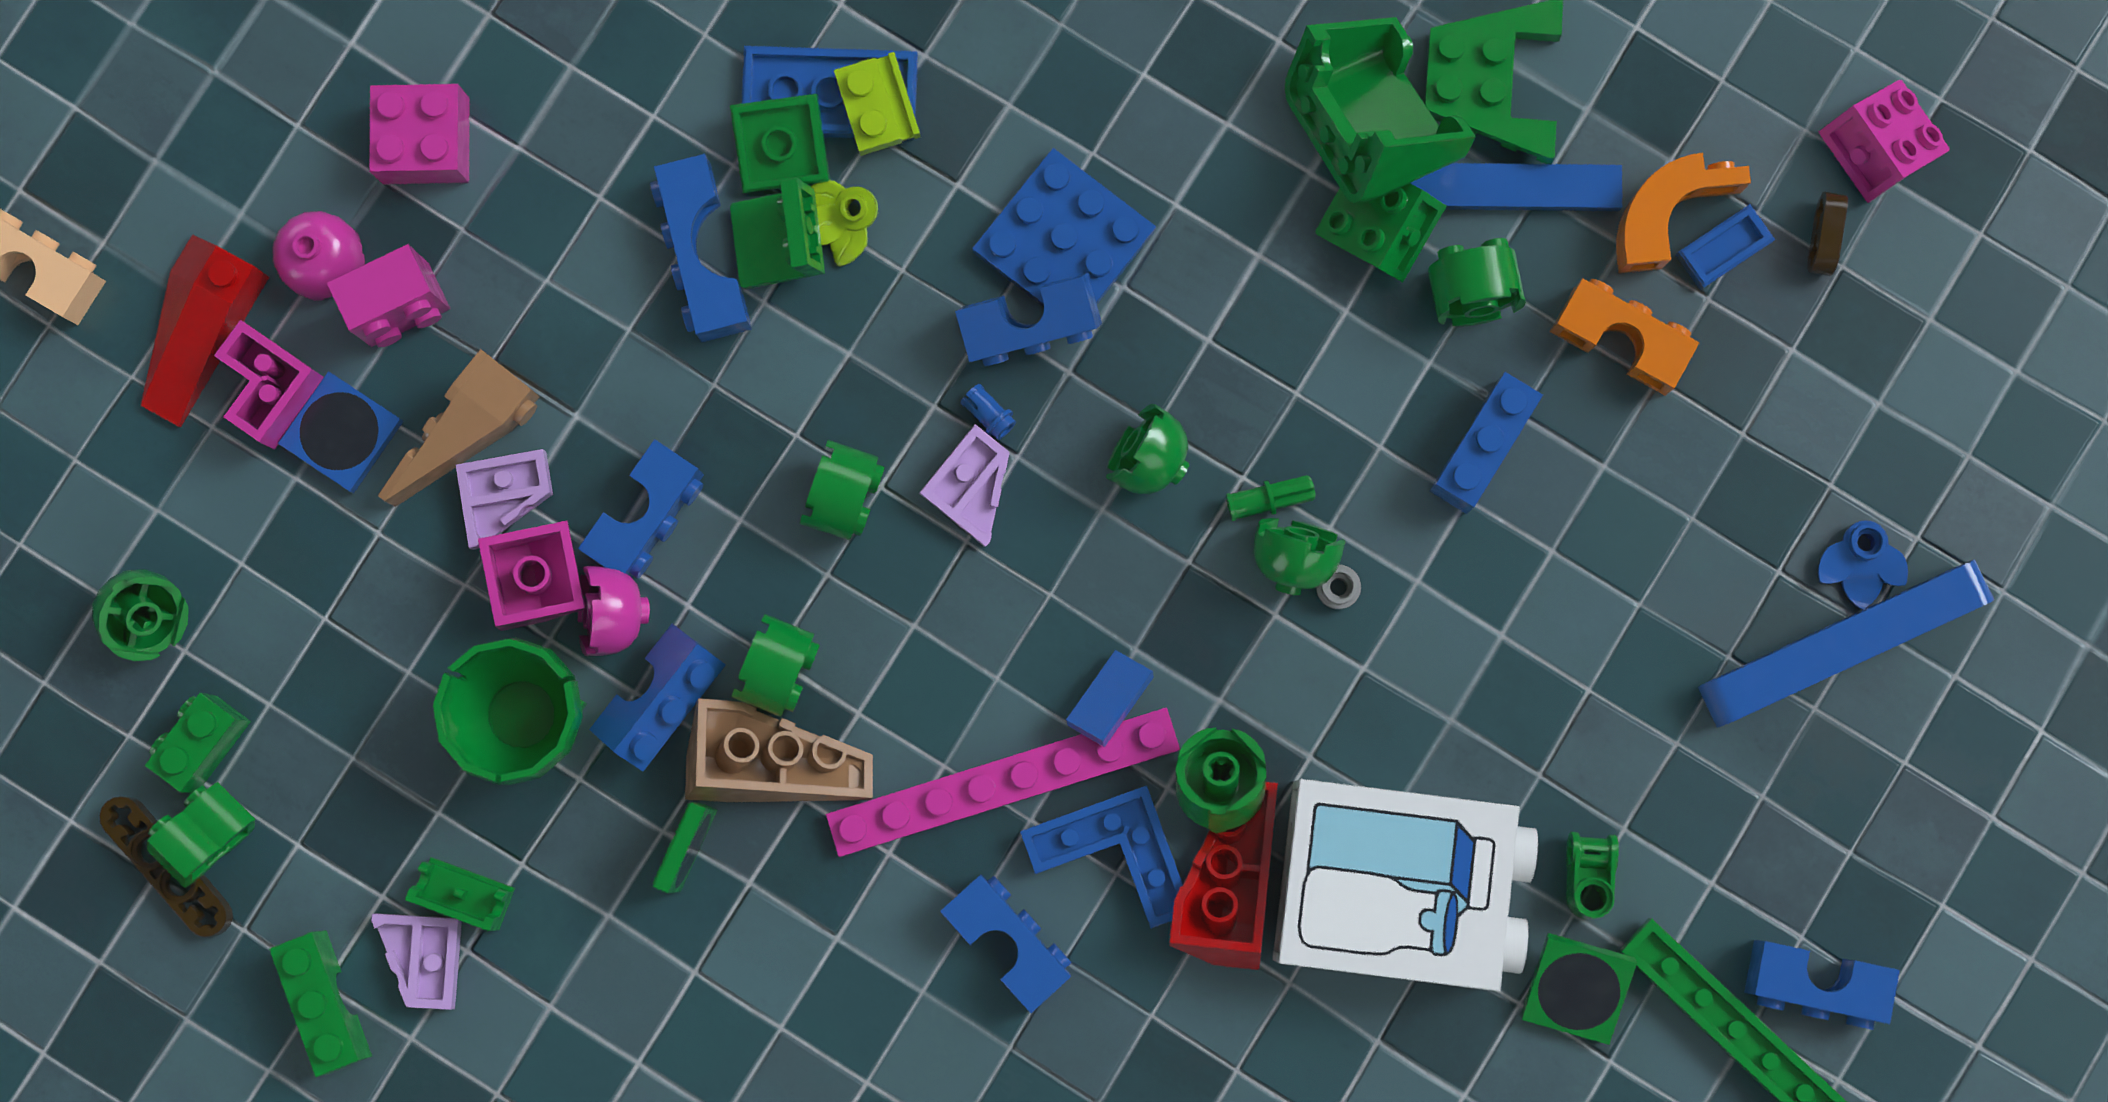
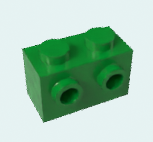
M199 693L197 697H190L177 713L179 721L169 733L165 732L159 736L150 748L149 753L152 756L144 766L179 792L192 793L197 788L203 786L251 723L249 719L216 695Z

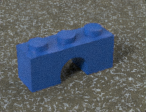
M1081 274L1042 286L1040 291L1044 302V312L1040 321L1035 324H1023L1015 320L1008 310L1005 296L970 304L956 310L955 313L969 362L982 359L984 366H990L1009 360L1007 352L1024 348L1025 354L1031 355L1051 349L1049 341L1066 337L1068 344L1092 338V330L1097 329L1102 324L1089 274Z
M1504 372L1496 381L1474 417L1475 420L1448 459L1429 491L1465 514L1469 513L1476 506L1543 394Z
M655 439L629 475L645 487L648 492L649 507L645 515L638 521L621 523L603 512L578 548L605 568L619 570L628 574L631 578L633 576L640 578L652 562L653 556L649 553L658 540L665 542L670 537L678 524V520L674 517L684 503L689 506L695 501L704 485L700 482L704 474L697 467Z
M673 623L645 657L654 668L653 681L648 690L634 701H626L616 694L589 729L614 753L642 772L695 706L698 698L702 697L726 666L720 659Z
M981 874L940 912L969 945L982 934L992 930L1003 931L1014 939L1018 948L1016 964L1000 980L1024 1007L1032 1013L1071 977L1066 968L1072 962L1055 943L1048 948L1036 936L1042 928L1025 909L1017 914L1006 900L1012 895L994 875L987 881Z
M1754 940L1744 993L1757 995L1756 1005L1784 1011L1786 1002L1803 1005L1802 1015L1829 1020L1830 1012L1847 1015L1846 1024L1874 1030L1875 1021L1890 1024L1900 970L1842 959L1840 973L1836 982L1832 986L1820 990L1811 982L1808 976L1809 950Z

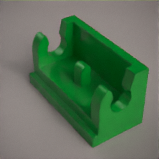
M434 857L420 864L418 867V872H421L420 878L416 886L413 885L409 888L405 898L406 901L487 931L500 930L515 887Z

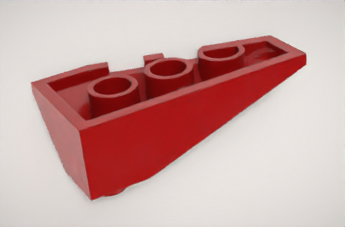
M192 234L170 271L141 401L142 407L176 426L182 427L221 361L214 355L238 322L245 320L268 281L269 276L221 247Z
M1266 782L1263 803L1256 815L1247 823L1222 833L1209 831L1201 849L1198 850L1192 868L1183 886L1180 887L1174 900L1170 935L1171 947L1213 965L1259 970L1278 783Z

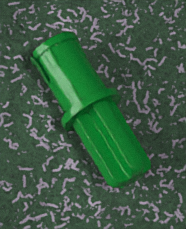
M1307 475L1269 484V481L1266 480L1263 481V486L1231 494L1226 493L1227 506L1232 521L1269 511L1271 515H1275L1277 509L1310 502L1315 499V487L1311 477Z

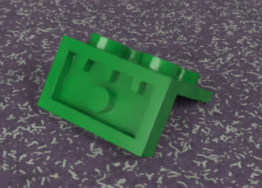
M798 178L780 181L782 193L735 202L730 205L739 284L744 289L825 274L814 188Z
M1411 183L1372 201L1360 203L1350 202L1339 188L1316 229V235L1403 283L1444 212L1446 205Z

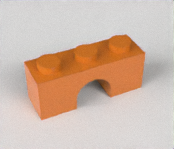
M1582 278L1574 287L1550 332L1587 353L1597 345L1603 333L1609 331L1621 332L1631 339L1635 347V359L1627 375L1663 395L1671 392L1676 387L1700 342L1691 338L1692 333L1684 326L1675 322L1665 324L1651 316L1652 310L1644 304L1634 300H1629L1627 303L1614 296V290L1606 283L1597 279L1587 281Z

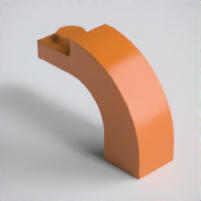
M1696 153L1671 161L1652 174L1634 194L1621 217L1616 240L1618 273L1663 269L1671 261L1668 222L1673 208L1680 202L1691 198L1740 194L1751 183L1749 166L1735 167L1733 161H1722L1708 165V169L1705 170L1703 153Z

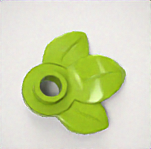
M832 180L815 183L811 187L815 191L821 245L830 244L837 266L848 265L861 255L867 246V228L872 225L877 217V200L869 190L862 187L853 186L846 189L838 182ZM857 200L861 205V210L858 215L852 216L849 212V206L851 202Z

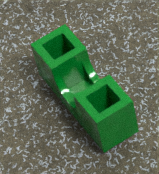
M327 931L310 932L270 948L271 956L315 1077L335 1072L372 1057L358 1015L350 1014L340 997L336 975L341 973V969Z

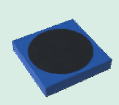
M328 371L278 444L348 491L355 493L404 421Z

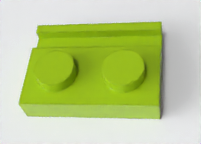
M895 52L888 53V56L878 59L871 58L834 70L860 156L901 144L902 141L911 138L917 139L921 137Z

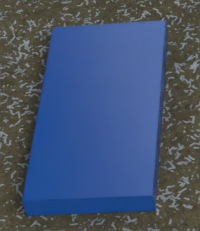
M744 46L742 104L818 94L824 137L855 138L834 70L871 58L878 59L888 56V53L895 52L916 119L918 52Z

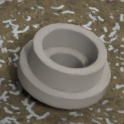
M1339 565L1333 576L1325 584L1317 587L1316 591L1321 602L1327 607L1345 609L1354 604L1361 592V582L1354 570L1347 566ZM1333 580L1343 581L1346 585L1345 594L1340 596L1333 594L1330 589L1331 582Z

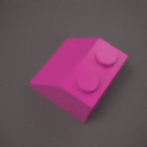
M568 521L478 539L495 627L501 631L546 622L585 609Z

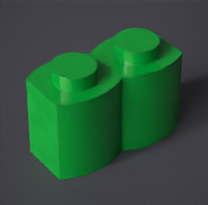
M219 782L208 789L205 786L197 788L184 801L186 808L173 818L170 815L162 817L148 832L151 837L147 840V851L184 888L200 878L221 857L234 849L255 829V818Z

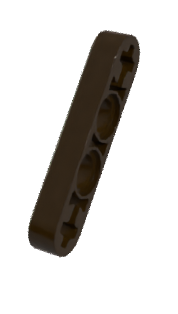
M125 796L113 797L108 800L101 808L99 815L100 824L186 926L193 933L202 937L218 936L227 931L233 919L232 908L204 874L192 883L191 889L187 894L178 896L170 888L172 875L158 861L150 863L143 858L141 854L142 844L151 837L148 832L157 822L156 818L143 803L136 798ZM117 808H130L132 812L129 813L128 820L135 828H143L146 824L147 829L136 834L128 825H116L115 821L119 818V814L116 811ZM135 835L129 842L128 838ZM204 891L205 896L198 898L201 892ZM198 898L197 900L206 909L216 907L219 911L214 916L217 925L208 924L203 926L201 921L205 917L204 912L198 905H190L187 909L185 904Z

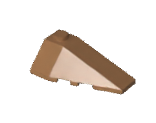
M480 349L444 397L451 401L446 410L437 417L429 418L423 427L424 434L422 440L424 443L420 449L414 447L405 454L378 496L385 502L395 507L456 468L457 464L464 463L513 431L517 424L522 426L527 423L537 409L535 402L540 396Z
M699 698L696 701L686 756L685 799L718 802L872 799V754L825 735L817 736L795 727L796 723L784 718L778 720L758 712L756 707L744 702Z

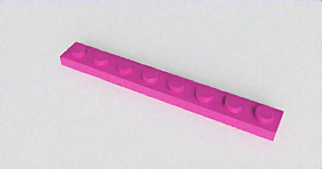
M1166 707L1124 720L1105 747L1080 734L828 813L826 816L838 856L842 857L1180 751V747Z

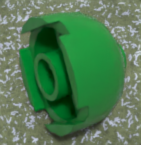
M1156 404L1148 405L1138 414L1144 421L1136 429L1131 426L1127 427L1108 461L1107 468L1113 472L1107 474L1106 478L1119 487L1133 493L1150 495L1161 491L1170 482L1176 485L1182 480L1189 467V462L1185 460L1188 452L1185 430L1176 418Z
M1278 518L1261 519L1258 522L1253 551L1256 565L1266 578L1276 582V590L1285 594L1301 595L1302 589H1314L1325 584L1337 571L1346 543L1344 539L1337 541L1338 534L1319 526L1292 520L1291 526L1285 528L1277 527Z
M145 569L126 570L111 577L99 589L92 604V622L100 640L118 657L131 661L153 660L161 656L159 652L165 650L170 644L174 647L181 640L188 625V605L182 597L180 590L165 576Z

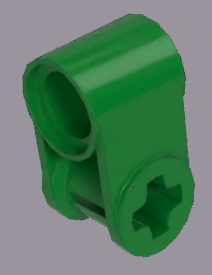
M1571 831L1569 833L1566 848V866L1568 871L1566 901L1571 913L1578 918H1600L1608 914L1613 908L1615 901V877L1619 857L1617 835L1609 834L1605 839L1580 837L1578 832ZM1584 851L1598 852L1600 855L1585 854ZM1586 886L1595 888L1600 895L1599 906L1594 911L1587 910L1581 903V891Z

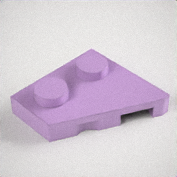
M975 424L919 494L981 545L986 547L991 540V530L996 508L999 504L1002 480L1006 472L1010 452Z
M543 449L456 465L468 546L472 550L479 549V538L500 534L553 495L547 454Z
M372 914L371 921L374 928L378 929L387 953L385 956L391 971L398 978V988L405 1006L413 1008L455 1009L462 921L449 917Z

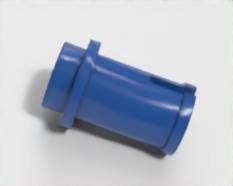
M977 384L966 393L969 398L963 397L960 402L986 428L985 432L989 436H994L997 440L1007 435L1016 424V421L1012 418L1013 411L1011 409L1004 410L981 384Z

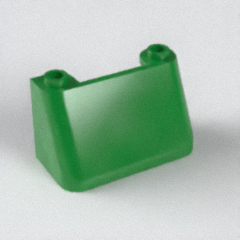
M1396 17L1306 25L1285 80V95L1291 110L1345 197L1353 203L1372 201L1465 158L1476 137L1461 116H1448L1441 121L1440 125L1437 124L1404 74L1409 59L1413 54V43Z

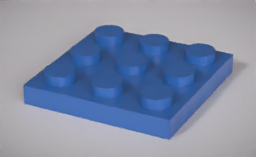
M1052 148L972 248V251L1043 307L1044 302L1040 291L1042 286L1088 273L1096 303L1098 304L1156 231V226L1060 152Z

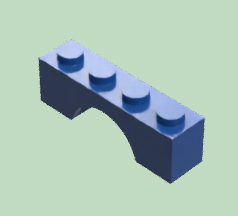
M706 154L654 166L657 181L650 182L657 208L664 206L668 222L661 223V230L667 249H675L678 263L671 265V270L677 290L685 289L688 305L681 307L687 331H695L699 340L705 342L752 330L743 290L738 280L712 273L700 263L697 254L699 230L705 219L721 206L712 167Z

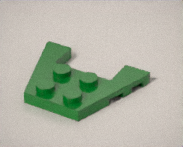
M1547 0L1430 28L1424 104L1433 118L1441 122L1448 116H1461L1475 136L1478 133L1501 142L1500 146L1514 152L1518 149L1536 156L1537 161L1552 164L1555 158L1557 121L1511 117L1515 39L1560 41L1562 35L1563 0Z

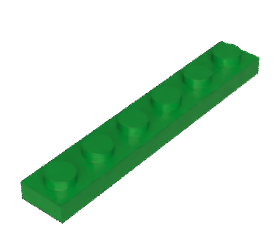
M1648 918L1618 950L1621 954L1635 957L1637 962L1636 968L1778 1102H1847L1652 918Z

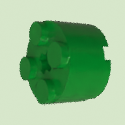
M1506 238L1491 239L1483 242L1481 247L1464 250L1462 245L1442 248L1437 252L1439 260L1432 263L1428 268L1437 319L1440 324L1444 325L1446 318H1451L1453 326L1458 327L1488 323L1502 318L1500 310L1512 306L1513 313H1515L1526 304L1516 253L1514 249L1509 247Z
M827 440L825 450L833 453L831 458L823 455L821 457L805 505L806 508L812 509L813 512L811 517L802 514L799 524L850 541L852 534L861 536L870 513V509L863 507L867 492L872 494L877 492L885 467L877 464L878 456Z
M764 614L761 622L769 627L766 634L757 630L738 676L739 680L746 682L743 691L734 688L731 697L781 717L784 709L791 712L794 711L803 686L795 684L801 668L810 671L820 644L812 642L814 633Z
M1216 727L1206 728L1191 736L1180 749L1176 763V796L1184 813L1195 823L1215 833H1222L1239 827L1251 820L1259 811L1265 796L1267 772L1262 749L1248 734L1232 728L1231 731L1216 730ZM1216 776L1220 780L1216 781L1213 777ZM1226 777L1229 778V780H1227V781H1222V780L1225 779Z

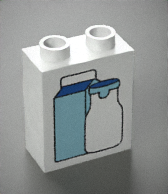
M1304 779L1293 781L1273 960L1282 964L1500 991L1502 972L1521 974L1526 960L1528 946L1527 920L1508 917L1512 881L1528 883L1532 881L1538 850L1537 830L1535 828L1518 826L1520 806Z

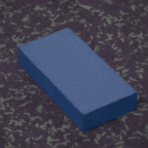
M1749 204L1680 250L1675 256L1699 290H1702L1771 244L1775 238Z
M1115 650L1066 719L1067 725L1105 747L1154 678L1153 671Z

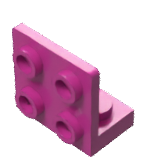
M1898 80L1856 103L1819 131V134L1867 203L1878 198L1907 176L1949 151L1941 131L1932 124L1918 104L1915 94L1907 88L1902 80Z

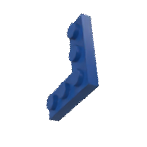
M1147 785L1020 831L1035 874L1120 843L1150 928L1172 921L1174 900L1183 883Z

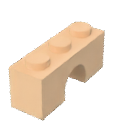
M0 209V280L6 282L16 266L26 261H33L36 276L26 296L61 317L79 325L106 282L92 273L97 265L75 252H72L69 258L64 257L56 252L60 245L58 242L37 230L30 237L19 230L23 224L22 221Z

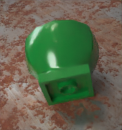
M516 637L473 646L448 667L451 671L461 674L462 677L449 673L443 674L433 703L438 738L441 745L467 774L497 785L504 784L507 786L541 778L571 752L583 719L582 711L587 703L580 699L578 681H576L575 675L551 649Z

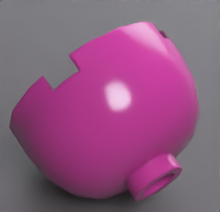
M322 211L303 212L290 218L278 231L272 246L273 263L281 280L298 295L314 301L332 297L327 283L365 265V255L362 253V244L358 233L340 217Z
M584 566L585 575L580 576V584L585 609L578 611V622H583V627L587 629L588 635H579L582 653L585 656H604L619 653L628 648L638 637L640 624H648L650 615L649 600L647 597H640L637 583L628 574L603 566Z

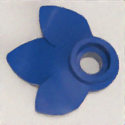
M1859 521L1852 524L1845 531L1841 542L1830 545L1825 549L1818 565L1817 574L1821 584L1841 582L1842 589L1848 600L1858 609L1862 610L1866 609L1876 600L1884 583L1892 586H1905L1908 579V565L1904 555L1889 545L1887 534L1879 524L1872 521ZM1861 535L1868 537L1871 542L1868 551H1863L1858 546L1857 541Z

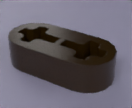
M1823 192L1819 198L1807 262V270L1810 273L1832 276L1837 268L1848 208L1847 195Z

